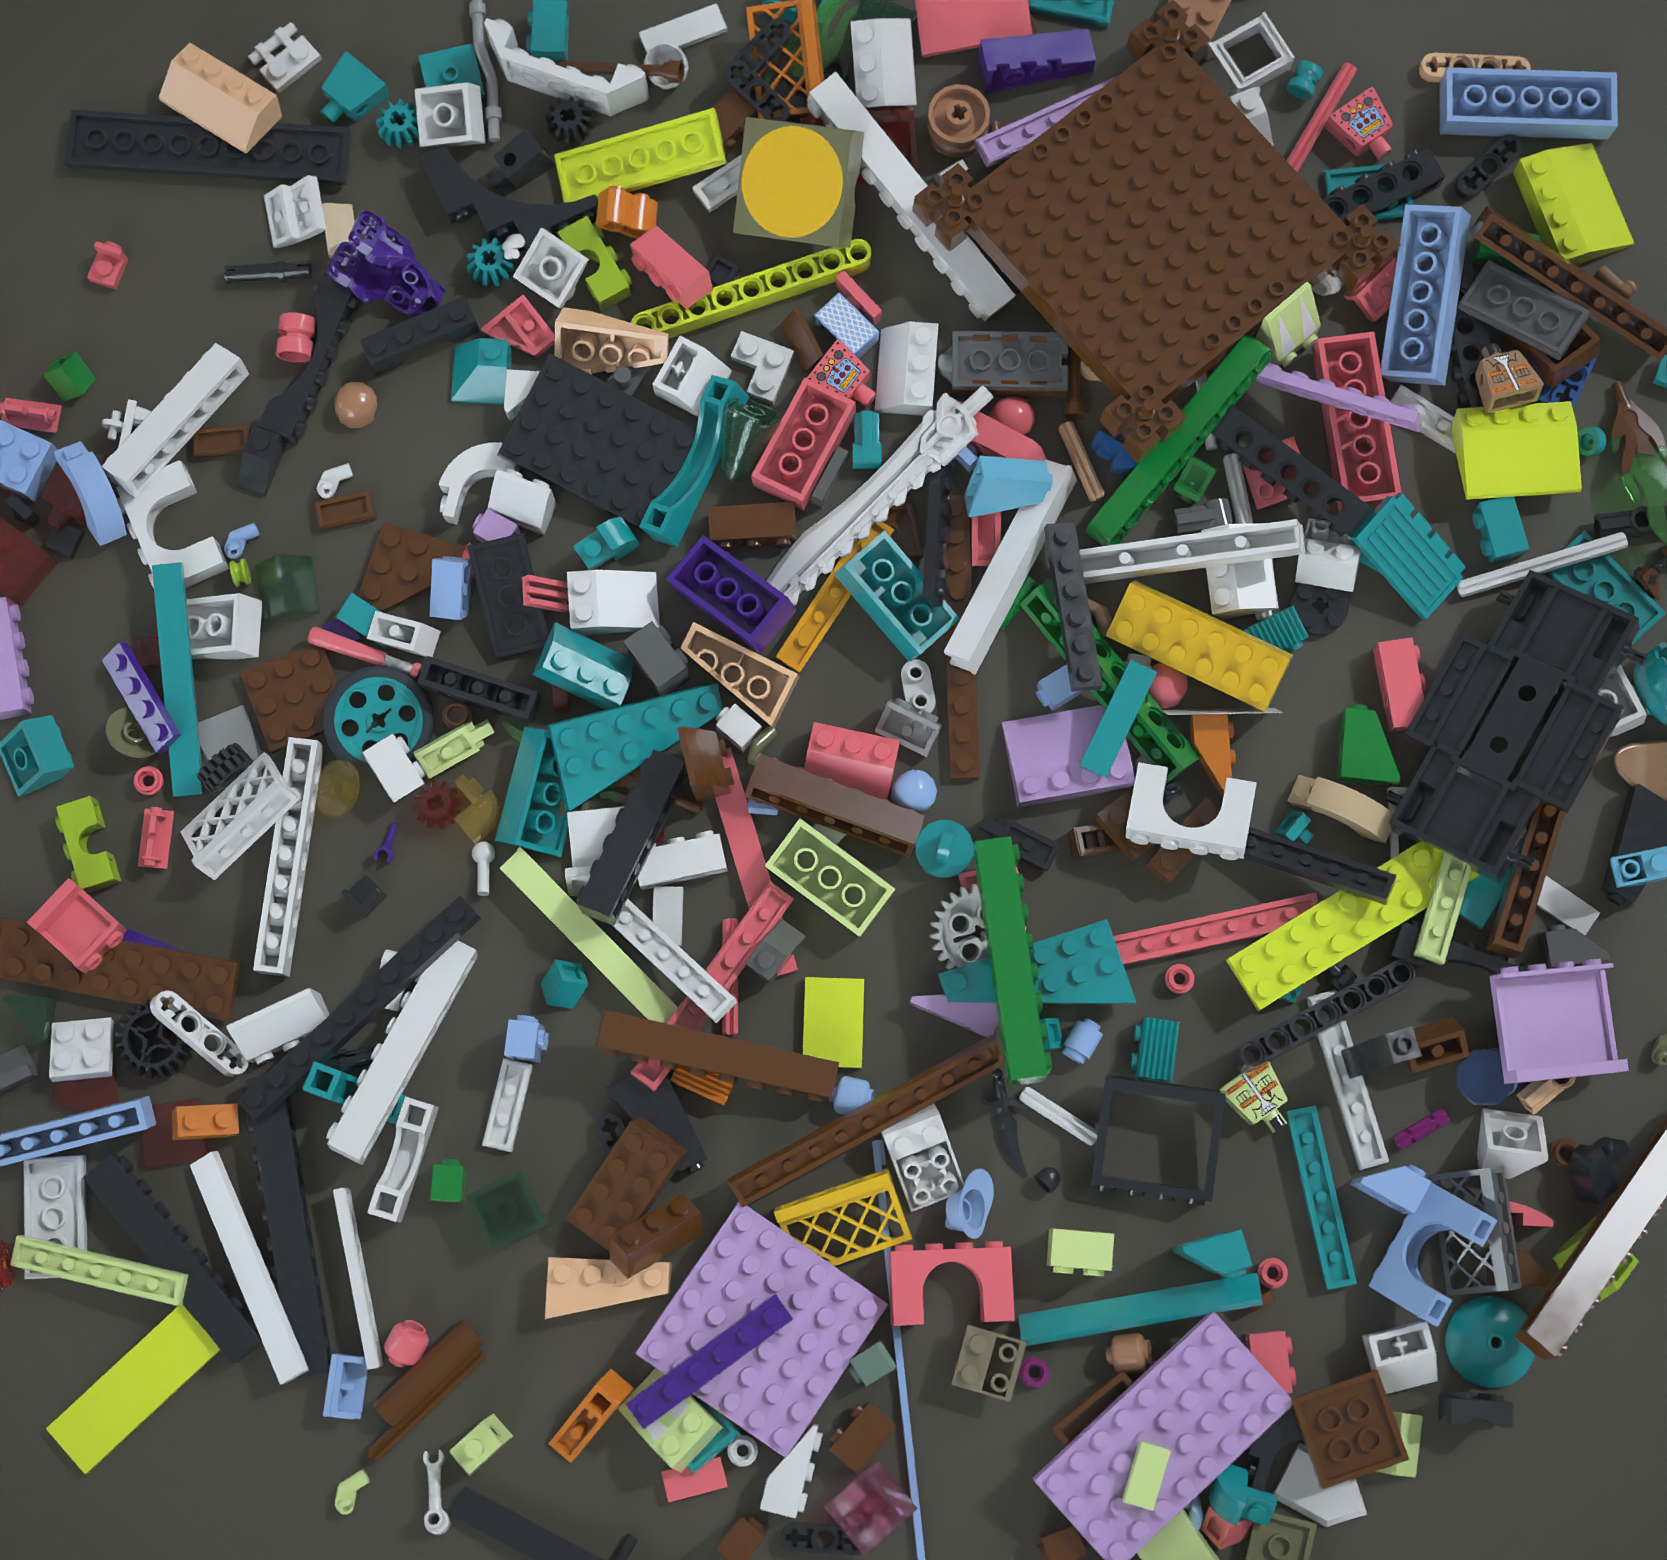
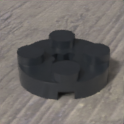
M1304 583L1298 586L1291 597L1289 607L1294 606L1307 634L1313 636H1325L1333 633L1343 624L1349 612V601L1344 590ZM1317 600H1322V603L1327 606L1322 614H1318L1317 609H1312V604H1315Z

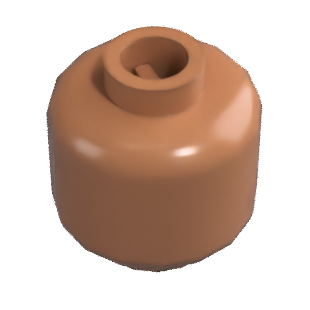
M1140 1333L1115 1335L1111 1346L1106 1347L1108 1365H1113L1117 1373L1120 1371H1124L1125 1374L1144 1372L1147 1365L1152 1363L1150 1341L1145 1340Z

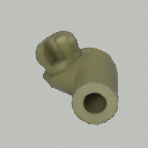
M767 725L751 741L747 755V761L750 765L753 764L755 767L759 755H763L764 748L777 736V732L772 726Z
M1667 1034L1658 1036L1651 1050L1652 1061L1660 1066L1667 1065Z

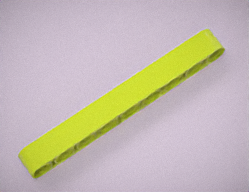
M852 240L850 248L831 247L714 287L710 293L687 309L678 301H673L640 312L632 318L631 323L639 326L649 325L652 327L651 329L667 333L669 338L834 283L836 282V276L842 271L846 272L850 277L868 270L871 264V247L865 240ZM860 252L866 257L862 260H855L852 258V255ZM834 261L839 266L836 269H828L825 267V264ZM807 270L812 273V276L804 279L798 276L801 271ZM778 279L786 283L779 288L771 285L773 281ZM753 288L759 291L754 297L745 295L748 289ZM725 297L732 300L727 306L718 304V301ZM695 307H703L705 309L701 315H694L691 311ZM669 316H676L677 318H679L678 321L674 324H667L664 322V320Z

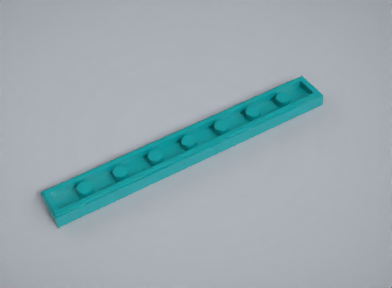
M181 562L152 565L164 703L166 710L181 734L169 747L173 797L204 794V785L197 778L202 762L184 567Z
M1253 1273L1019 1315L1021 1341L1027 1342L1026 1346L1207 1315L1213 1311L1218 1313L1263 1305L1258 1274Z

